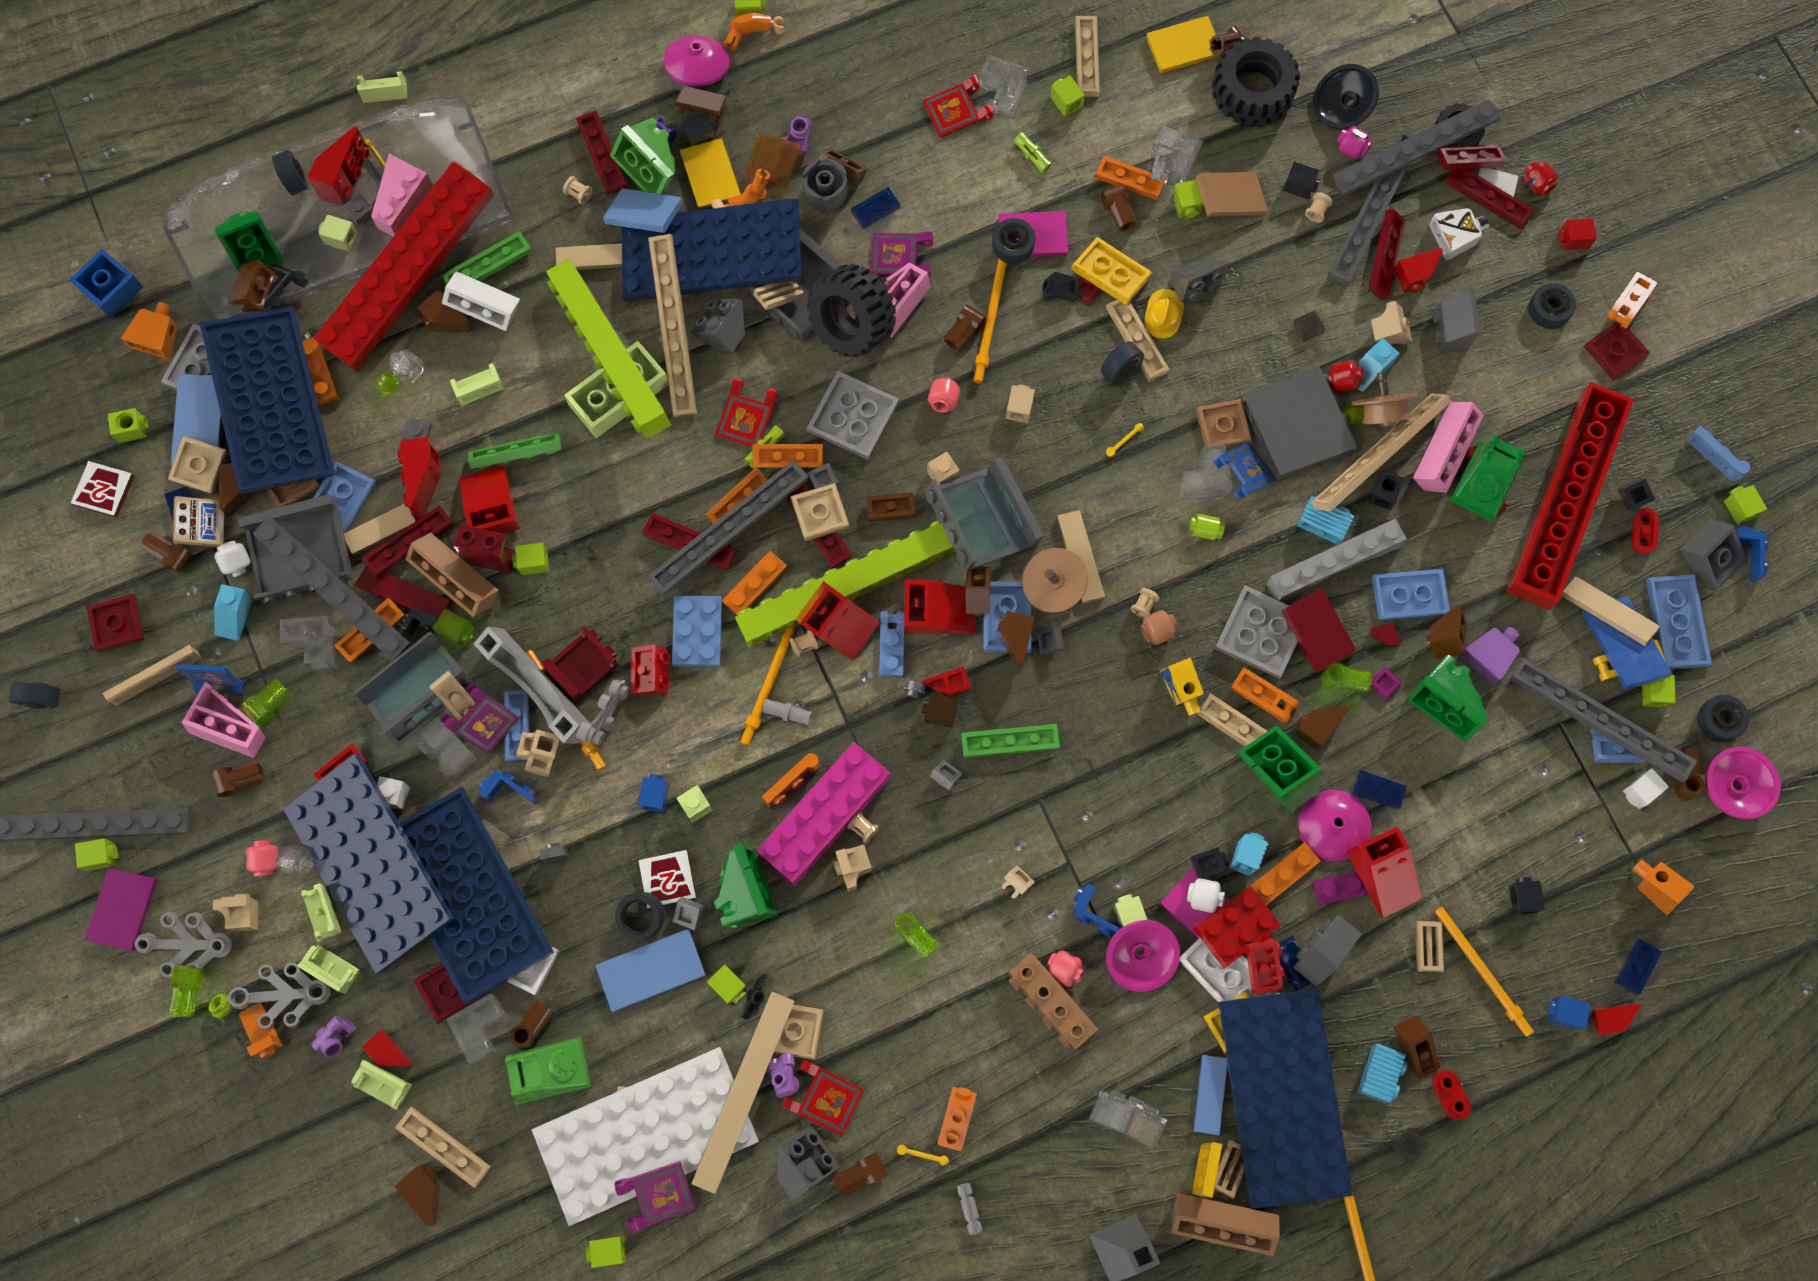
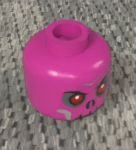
M1356 126L1350 127L1348 131L1344 129L1337 140L1340 142L1339 151L1354 160L1359 157L1364 158L1372 145L1370 135Z

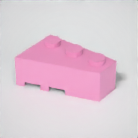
M391 154L387 158L371 217L379 230L394 237L433 185L426 172Z
M911 263L906 264L886 278V289L888 293L892 294V303L896 307V313L894 314L896 322L895 326H893L894 330L890 336L891 338L931 288L928 273ZM853 307L855 316L859 319L858 314Z
M206 681L182 721L189 734L251 758L256 757L266 739L261 729L230 704L226 698L216 692Z

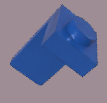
M1740 526L1736 528V532L1741 546L1751 547L1750 581L1756 582L1764 577L1767 572L1768 565L1765 562V552L1768 548V541L1765 539V531L1752 530L1751 527Z
M495 770L479 786L478 794L488 802L494 799L504 784L511 787L534 805L538 802L533 797L535 792L525 784L522 787L515 784L516 778L507 771L501 774Z
M1088 883L1084 889L1079 887L1073 899L1077 902L1072 912L1076 915L1075 919L1086 925L1090 922L1098 926L1097 930L1106 936L1115 935L1120 930L1119 927L1085 910L1096 888Z

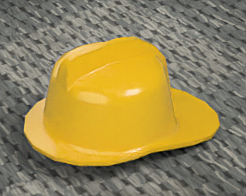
M1170 289L1157 290L1148 301L1144 324L1146 330L1156 338L1166 339L1172 337L1178 331L1183 315L1184 302H1181L1175 291Z

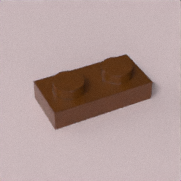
M831 148L822 151L819 156L821 161L833 159L839 162L846 171L847 179L852 181L864 177L868 169Z
M913 492L867 497L869 522L915 517Z

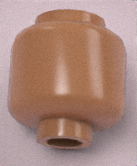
M1159 610L1145 617L1140 628L1148 643L1152 642L1155 645H1159L1175 636V628L1178 627V624L1172 614L1168 615L1165 611Z

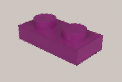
M1357 872L1312 882L1318 906L1368 895Z

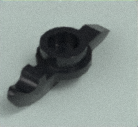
M762 974L756 980L753 988L748 991L746 995L747 1003L741 1018L747 1019L752 1014L754 1007L763 1003L765 996L762 988L766 985V974Z

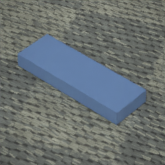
M525 690L504 691V707L519 717L517 722L505 734V762H526V759L516 757L522 732L530 733V698Z
M1208 1055L1201 1056L1193 1132L1220 1135L1227 1071L1226 1058Z

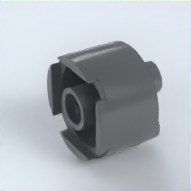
M818 159L811 162L805 168L803 173V190L807 203L823 213H830L832 210L843 205L848 196V181L846 171L839 162L833 159L823 161Z

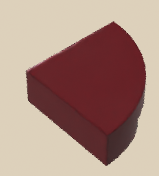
M1080 276L1078 295L1081 301L1090 307L1100 288Z
M1393 622L1369 630L1371 636L1376 641L1378 640L1389 647H1397L1402 644Z

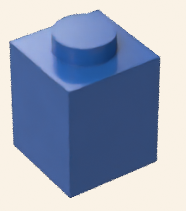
M650 774V778L643 777L638 806L641 810L665 813L670 784L667 780H664V776Z
M1563 996L1555 997L1553 1001L1549 1002L1547 1015L1550 1016L1549 1023L1576 1030L1586 1029L1590 1003Z

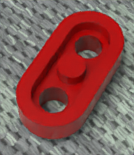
M1640 509L1633 517L1631 546L1636 553L1641 555L1651 553L1658 544L1659 516L1653 509ZM1641 519L1646 520L1647 525L1643 524ZM1640 541H1643L1646 544V547H1643L1640 544Z
M1448 1070L1437 1072L1433 1076L1431 1083L1444 1113L1453 1120L1465 1119L1470 1114L1471 1105L1458 1077ZM1445 1078H1447L1450 1081L1449 1088H1446L1443 1085V1080ZM1456 1102L1462 1105L1460 1112L1455 1109Z

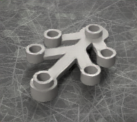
M613 680L609 687V696L602 694L599 699L598 707L602 710L592 723L582 722L576 735L577 739L583 742L590 741L597 745L601 744L605 732L601 731L602 728L607 731L613 728L615 718L612 715L620 700H625L628 695L629 687H627L626 680Z
M167 912L161 916L160 922L162 926L170 927L181 939H157L153 933L147 932L139 935L135 940L136 950L143 954L152 952L155 949H182L172 960L160 966V974L164 977L174 975L177 972V968L196 950L206 951L196 962H191L185 966L184 973L190 978L200 975L202 968L214 957H224L232 949L230 937L222 932L215 933L203 921L202 915L198 912L188 914L185 918V923L189 928H197L205 939H196L178 920L176 913ZM168 915L173 919L171 924L166 921ZM192 916L197 918V924L191 922ZM142 940L147 942V948L142 947ZM216 941H219L222 945L220 950L215 947ZM166 965L172 968L171 973L166 972ZM191 965L196 967L195 974L190 971Z
M288 963L284 968L285 975L289 979H295L304 987L302 989H293L275 974L272 966L263 965L258 970L259 977L263 981H269L278 990L248 993L246 989L237 987L230 991L228 1001L235 1009H243L250 1003L278 1001L266 1014H262L257 1021L258 1026L262 1030H270L274 1026V1020L293 1000L303 999L293 1012L286 1013L283 1018L288 1028H295L299 1025L302 1015L312 1005H321L328 1000L330 988L320 980H310L301 972L296 963ZM295 967L297 969L296 973L289 975L288 970ZM270 969L271 974L269 976H262L264 970ZM315 990H322V994L319 997L313 996ZM239 996H245V1000L242 1003H236V999ZM291 1016H295L296 1021L292 1024H289L287 1022L288 1018ZM265 1018H269L270 1023L267 1026H262V1021Z

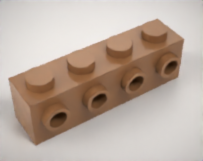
M432 533L411 543L405 560L472 617H476L493 607L499 590Z
M1030 953L1008 973L1011 977L1008 981L1017 992L1019 990L1023 991L1027 996L1025 999L1026 1003L1032 1010L1038 1009L1044 1016L1041 1018L1043 1023L1050 1030L1054 1028L1060 1034L1058 1040L1067 1050L1070 1047L1073 1051L1076 1050L1098 1030L1033 953Z
M1178 1193L1172 1210L1171 1234L1274 1256L1280 1238L1279 1215Z

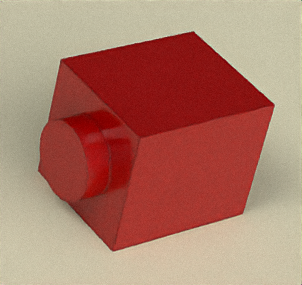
M1593 218L1565 221L1558 232V239L1562 243L1563 251L1589 249L1597 239Z

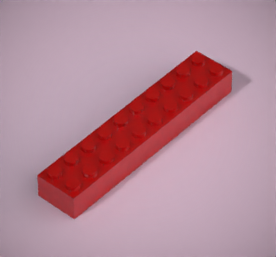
M453 161L313 339L354 371H357L494 197L491 187L456 161Z
M1592 382L1581 392L1506 593L1551 610L1559 603L1631 410L1633 398Z

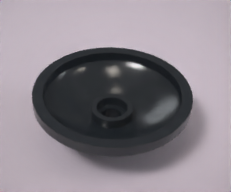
M1345 64L1332 69L1321 79L1316 87L1313 98L1316 115L1325 125L1334 129H1348L1359 125L1371 115L1379 99L1377 79L1369 69L1358 64ZM1350 100H1354L1352 104L1348 105Z

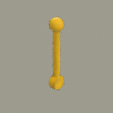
M369 139L365 140L383 169H385L386 164Z
M1136 424L1135 429L1114 447L1107 448L1106 455L1113 457L1118 448L1137 432L1143 431V424Z
M899 1145L897 1148V1152L900 1155L909 1154L937 1161L942 1166L947 1165L949 1162L948 1157L945 1155L939 1157L907 1149L905 1145Z

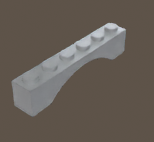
M1393 519L1270 576L1266 586L1274 599L1284 602L1342 570L1364 561L1381 557L1400 548L1407 538L1396 519Z
M488 626L474 643L477 649L488 661L504 671L526 691L542 711L548 727L563 743L578 744L581 741L576 738L578 729L583 721H589L503 628Z

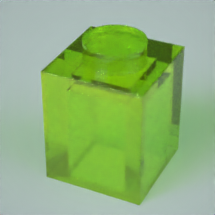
M444 609L432 628L439 636L461 648L471 640L474 633V627L469 621L447 609Z

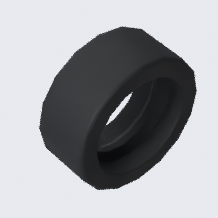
M637 892L626 896L619 902L615 910L617 928L625 937L631 940L640 941L653 936L661 929L664 923L665 911L663 905L656 896L649 892ZM634 902H645L653 911V922L645 930H635L627 921L626 911Z

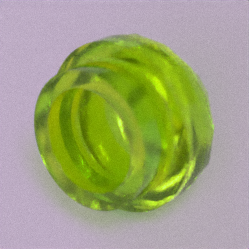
M380 372V375L375 379V384L382 397L393 393L399 386L397 382L398 377L388 372Z
M1350 403L1343 411L1347 417L1348 424H1364V407Z

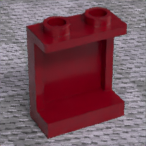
M466 525L459 526L453 547L467 564L511 574L513 567L512 555L516 554L515 549L504 547L506 541L505 534Z
M585 626L581 629L582 634L554 659L550 660L547 658L541 663L546 672L575 703L619 666L615 659L618 655L609 645L605 648L600 643L602 638L594 629L589 631Z

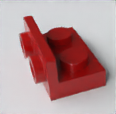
M656 644L631 648L632 695L640 696L653 693L663 696L668 695L670 684L668 677V664L670 662L668 649Z
M1266 935L1263 936V941L1245 945L1252 993L1259 995L1284 989L1282 980H1284L1285 974L1280 965L1279 956H1281L1282 951L1278 941Z

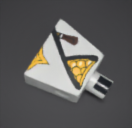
M1466 208L1436 213L1429 226L1447 261L1477 245L1482 237L1481 231L1488 229L1489 223L1485 216L1475 219L1472 211Z

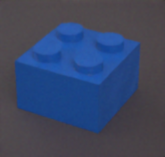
M103 249L69 279L80 293L110 318L117 314L143 288L142 284L131 272Z

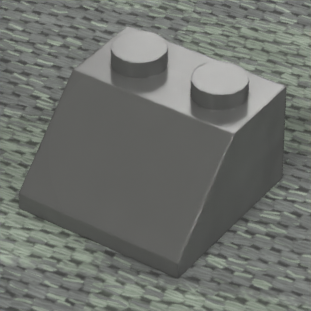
M1468 290L1442 300L1433 311V321L1437 323L1436 343L1440 345V352L1468 351L1480 333L1474 290Z
M1712 518L1680 548L1686 565L1715 590L1746 560L1734 525Z

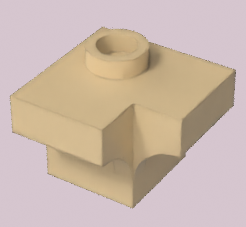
M1396 301L1386 303L1387 307L1383 315L1371 320L1375 341L1378 343L1384 338L1390 345L1411 343L1410 325L1407 317H1404L1403 308Z
M537 729L534 733L522 732L516 757L527 760L525 771L548 777L555 758L559 738L556 734Z
M864 844L836 851L837 861L833 863L837 875H843L848 892L856 890L859 877L872 871Z
M236 894L234 897H221L219 900H213V910L222 913L225 917V929L232 932L258 930V901L251 898L249 894Z

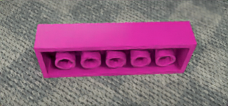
M853 742L756 850L758 856L795 887L847 829L854 816L858 812H862L891 779L890 772Z

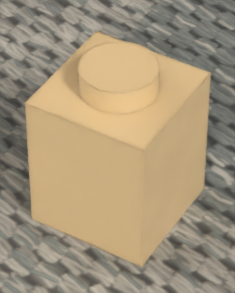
M1012 385L1006 419L1028 423L1034 398V389L1026 385Z
M948 452L927 463V474L932 480L935 479L938 485L959 478L960 470Z

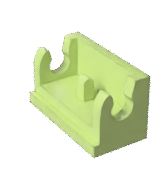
M402 71L397 72L398 77L365 81L363 76H357L360 85H357V90L363 102L406 99L407 83Z
M493 363L489 364L490 369L460 381L450 380L461 406L504 389Z
M319 883L314 885L313 890H302L301 894L304 898L317 941L319 942L342 933L328 888Z
M313 945L298 964L299 968L346 994L360 972L358 968L320 945H317V947Z
M362 1060L351 1082L354 1084V1087L396 1110L399 1109L412 1084L366 1060Z

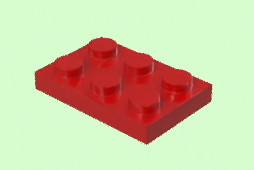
M1249 886L1193 929L1225 969L1246 953L1245 945L1262 941L1263 936L1270 935L1282 925L1254 889Z

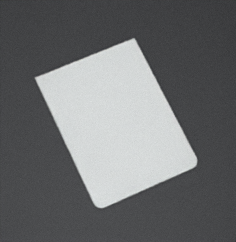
M1480 168V177L1514 197L1518 180L1517 175L1490 168Z

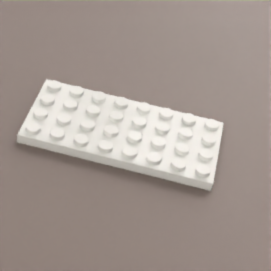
M721 1047L531 1129L569 1226L636 1197L635 1189L621 1196L616 1194L614 1182L619 1179L631 1178L677 1161H681L685 1174L698 1168L734 1082ZM749 1115L745 1120L732 1153L759 1142Z

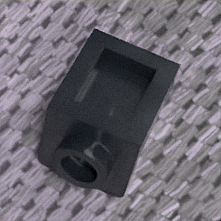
M1054 272L1043 282V300L1049 301L1051 298L1057 297L1071 302L1078 299L1079 278Z
M413 607L402 620V629L410 636L413 635L416 627L426 632H431V630L440 632L443 623L437 617Z
M1218 847L1190 857L1197 879H1206L1217 874H1223L1227 871L1226 866L1229 865L1225 853H1220Z

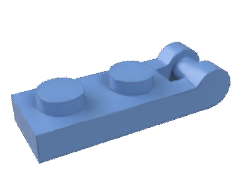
M1702 426L1686 439L1729 480L1738 481L1750 471V464L1748 462L1739 461L1728 447L1719 443L1713 434Z
M881 611L879 677H903L904 611H897V614H888V611ZM888 623H897V629H888Z

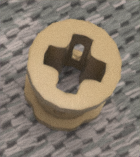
M574 176L568 178L563 186V193L578 199V203L582 205L590 199L593 192L592 187L581 184Z
M1315 193L1313 203L1306 210L1305 216L1313 222H1323L1325 218L1324 213L1331 206L1332 199L1324 193Z
M1141 588L1140 597L1130 609L1137 616L1145 618L1151 615L1150 611L1154 603L1159 601L1160 597L1150 589Z
M809 630L806 634L795 639L789 638L797 658L806 651L819 648L813 633Z
M860 811L850 821L847 829L855 831L863 838L864 843H868L878 831L879 826L871 824L863 817V813Z

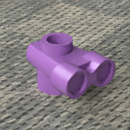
M796 116L791 121V130L788 136L784 137L782 147L806 155L810 145L807 141L812 121L808 118ZM804 128L803 131L797 132L798 129Z
M335 1016L327 1023V1027L317 1031V1038L311 1043L312 1047L316 1051L323 1053L327 1058L333 1057L340 1053L343 1048L340 1041L345 1037L347 1038L356 1028L349 1020L344 1021L339 1016Z
M785 1053L779 1058L771 1059L767 1067V1074L771 1075L772 1084L779 1098L792 1096L799 1089V1080L793 1076L795 1061L792 1053Z

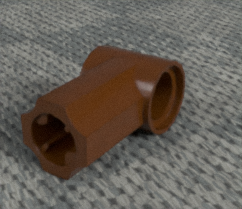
M1233 26L1223 34L1214 35L1209 41V50L1214 55H1221L1234 42L1240 44V40L1245 39L1246 36L1237 26Z
M1123 184L1101 192L1102 203L1107 211L1110 210L1119 231H1127L1137 224V219L1129 204L1128 192Z
M965 305L960 311L955 324L944 336V341L951 349L960 351L972 334H976L982 328L987 317L970 305Z
M153 531L146 534L142 540L141 548L144 551L158 558L161 563L177 573L180 572L192 555L186 548L179 544L171 543Z
M1693 749L1681 750V752L1697 760V763L1684 783L1677 780L1674 788L1677 797L1684 801L1693 799L1705 789V782L1700 776L1698 751ZM1686 783L1693 787V791L1687 788Z
M257 760L234 768H219L211 773L217 797L232 796L238 793L241 788L264 781L263 768Z
M536 1000L521 1022L512 1028L509 1035L511 1043L520 1050L531 1049L536 1042V1038L555 1013ZM521 1032H528L527 1041L519 1044L517 1042L518 1035Z
M877 1152L856 1162V1165L833 1176L841 1196L848 1195L864 1185L868 1186L888 1176Z

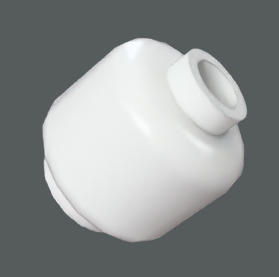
M233 540L217 547L218 551L214 557L223 574H232L233 577L247 572L245 568L250 565L251 560L243 544L236 543Z
M1200 878L1195 883L1190 884L1187 902H1191V907L1194 910L1214 913L1218 906H1223L1225 892L1221 891V886L1218 882Z

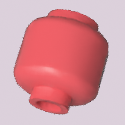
M950 378L935 380L931 385L928 395L929 404L937 412L945 413L953 410L958 402L960 387Z
M269 840L254 841V846L248 847L245 851L246 869L249 872H253V876L272 875L274 870L280 866L279 849L276 845H269Z
M1063 950L1057 954L1053 953L1046 965L1047 971L1064 987H1071L1075 982L1079 983L1085 971L1081 969L1082 961L1080 958Z

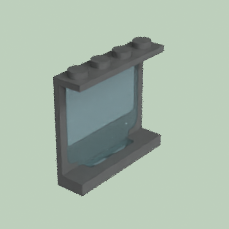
M1003 457L994 459L987 469L939 485L935 479L931 480L925 490L926 499L936 512L937 521L942 524L948 542L953 545L957 553V559L966 571L1036 547L1044 538L1041 528Z
M428 632L354 691V693L367 706L382 726L381 729L385 735L399 748L447 709L445 704L429 687L447 671L454 676L465 690L470 684L474 683L431 632Z

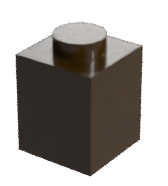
M931 693L929 700L924 699L921 713L925 714V722L953 728L959 700Z

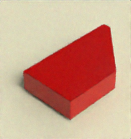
M964 667L922 680L925 687L948 698L971 691L972 689Z
M1640 1003L1592 1010L1597 1034L1605 1035L1626 1031L1640 1009Z
M380 1030L362 1046L378 1066L410 1067L412 1065L411 1061L384 1030Z

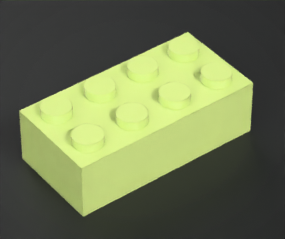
M639 341L626 349L654 395L669 385L666 373ZM604 368L597 370L564 395L570 408L596 439L627 416L621 406L624 403L623 399L617 400L612 391V388L615 386L613 383L608 385L602 375V372L605 371Z

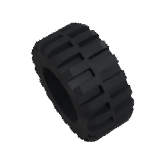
M1253 37V40H1249V38L1241 39L1240 44L1234 42L1229 46V49H1225L1218 60L1212 81V95L1216 99L1215 104L1219 109L1223 108V114L1226 117L1231 116L1233 121L1238 124L1239 122H1244L1245 126H1252V124L1264 126L1265 122H1268V124L1274 123L1277 117L1282 118L1293 103L1300 79L1298 63L1295 59L1292 60L1293 54L1289 50L1285 51L1282 44H1275L1272 42V39L1260 40L1261 37ZM1245 72H1258L1267 76L1275 88L1267 92H1253L1243 87L1239 83L1237 76Z
M856 264L842 265L819 278L812 285L811 291H809V302L807 303V311L810 312L808 316L809 321L814 326L813 331L815 334L818 333L820 336V341L823 344H827L831 351H838L839 355L852 358L864 356L888 340L896 322V317L894 316L896 307L892 303L893 296L891 293H888L885 282H881L876 273H870V269L863 266L859 267ZM844 299L856 310L860 324L847 312Z

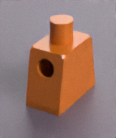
M158 302L154 312L145 309L139 310L121 339L131 349L169 360L178 330L177 324L168 317L172 308L165 303Z
M1641 859L1632 869L1643 879L1638 886L1639 890L1667 916L1695 887L1662 862L1655 868H1652Z

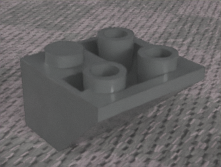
M1227 260L1190 262L1172 270L1169 282L1182 303L1188 300L1194 301L1203 293L1208 291L1214 292L1221 287L1229 263Z
M715 297V299L709 302L708 309L703 316L697 319L691 333L720 351L733 352L745 335L743 302L740 299Z
M812 1125L777 1147L778 1181L792 1202L840 1168Z
M1136 1213L1089 1234L1109 1281H1121L1161 1264Z

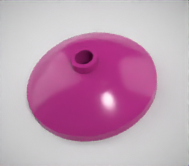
M688 35L675 40L667 47L664 53V66L667 73L682 84L706 86L719 81L725 76L729 69V54L721 43L710 37Z
M1747 747L1726 749L1712 759L1706 771V788L1711 800L1722 812L1738 819L1758 818L1768 813L1779 799L1781 782L1777 769L1765 755ZM1733 783L1739 785V790L1734 788Z
M1325 790L1319 792V798L1312 797L1303 805L1298 817V831L1302 842H1305L1318 858L1325 861L1344 862L1350 860L1346 852L1369 840L1371 836V819L1367 809L1359 799L1345 791ZM1335 819L1341 820V827L1335 825Z
M1139 920L1122 927L1111 939L1106 953L1107 967L1113 979L1120 986L1137 992L1154 990L1165 984L1175 973L1180 960V948L1174 934L1165 925L1152 920ZM1137 947H1142L1141 951L1135 952Z

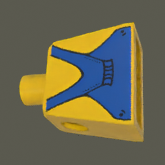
M1191 658L1168 666L1160 671L1175 705L1183 703L1188 716L1202 711L1197 697L1204 693ZM1184 686L1187 688L1188 694L1184 692Z

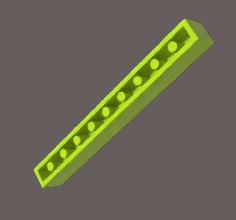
M570 258L547 270L546 273L550 278L547 281L548 286L553 294L558 292L559 295L555 297L562 309L567 307L568 310L564 312L571 324L576 322L577 325L574 328L580 339L586 338L583 343L589 354L595 353V356L592 358L599 370L604 368L605 371L602 372V375L608 385L613 383L615 386L612 388L618 401L623 399L624 403L621 406L628 417L633 416L634 419L631 420V423L637 433L642 431L646 439L672 426L660 403Z
M935 521L930 525V528L923 531L921 529L910 533L909 537L904 540H894L888 544V547L882 550L875 549L870 551L866 555L867 557L860 560H850L845 564V567L838 570L836 568L831 569L817 580L815 578L809 579L803 583V586L797 589H787L781 594L782 596L775 599L768 598L754 609L746 608L739 612L735 619L748 648L785 632L786 627L793 626L797 616L823 581L852 601L943 559L956 551L953 545L948 542L942 524Z

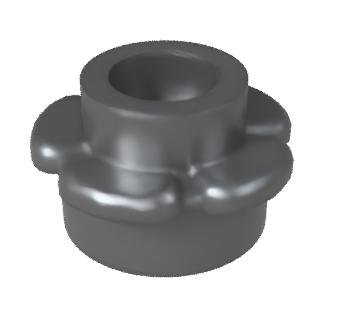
M907 681L906 687H903V690L907 691L906 696L920 698L921 695L926 693L924 691L925 684Z

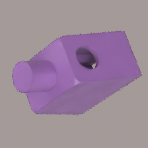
M1508 627L1503 633L1497 628H1493L1465 649V654L1460 656L1494 686L1503 678L1520 651L1513 643L1519 637V633L1512 627Z

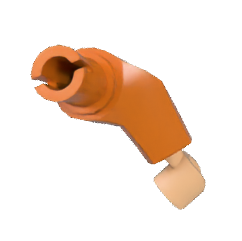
M758 13L737 16L729 24L730 32L723 45L727 48L731 44L728 50L735 51L742 36H746L753 31L768 32L770 27H773V31L776 34L784 33V26H782L784 25V19L781 16H777L771 20L770 15Z
M758 169L753 183L749 184L741 195L728 198L729 204L725 205L722 200L715 199L711 202L712 207L720 208L762 202L767 194L765 187L770 178V173L764 169L761 176L762 169Z

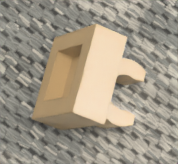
M1017 865L1004 877L1006 882L1003 883L1002 888L1005 889L1012 885L1015 888V892L1011 897L1016 898L1018 895L1025 893L1035 881Z

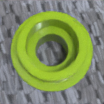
M228 994L216 995L209 1005V1011L217 1019L227 1016L233 1008L228 1001Z

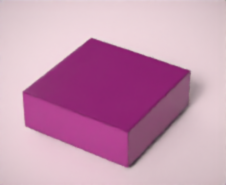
M1384 666L1367 685L1385 701L1403 682Z

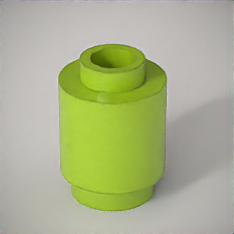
M1199 513L1196 514V517H1191L1189 531H1192V536L1213 541L1215 539L1221 540L1223 536L1225 521H1220V518Z

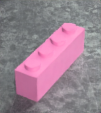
M1450 402L1413 477L1424 491L1448 492L1484 417L1473 402Z

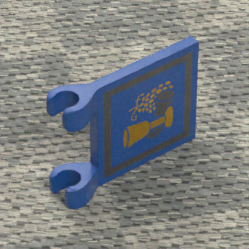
M1250 443L1230 452H1224L1219 458L1212 461L1217 469L1229 464L1243 485L1234 492L1239 500L1276 480Z
M177 664L176 669L193 683L196 693L200 692L206 681L209 685L231 686L233 695H244L243 685H246V680L237 679L226 667Z

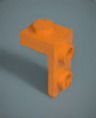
M257 1003L239 1013V1017L252 1045L247 1047L250 1057L261 1059L275 1054V1050L283 1046L274 1026L270 1030H262L258 1026V1018L262 1014L267 1013L263 1003ZM265 1018L262 1021V1026H267L270 1023V1019Z
M952 1087L938 1145L957 1151L962 1150L977 1093L963 1087Z

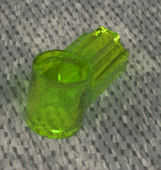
M1333 663L1322 672L1321 682L1329 689L1343 688L1369 692L1373 675L1368 670L1350 668L1340 663ZM1330 671L1338 675V681L1330 677Z
M274 678L258 695H253L242 703L240 711L260 727L271 719L273 710L291 692Z
M902 913L895 920L894 930L896 933L902 936L922 959L927 957L939 945L919 924L913 914ZM901 919H909L912 923V929L903 931L899 927Z
M182 965L175 966L171 976V986L174 989L169 1014L176 1017H192L194 1015L197 991L200 990L204 980L203 969Z

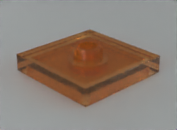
M759 131L745 174L755 178L758 169H762L761 176L765 169L770 173L768 183L787 189L802 147L796 143Z

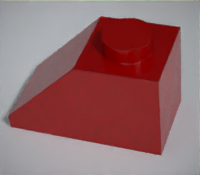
M1442 248L1398 261L1394 271L1403 293L1410 291L1416 293L1425 288L1443 253Z

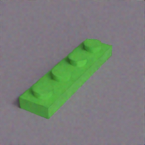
M518 231L441 276L446 284H448L456 271L475 280L482 281L530 254L532 250L521 232Z
M557 432L469 451L468 463L470 469H485L492 464H508L515 459H531L543 453L547 455L554 454L558 450H562L561 436Z
M1057 724L961 733L964 758L1057 750L1060 748Z

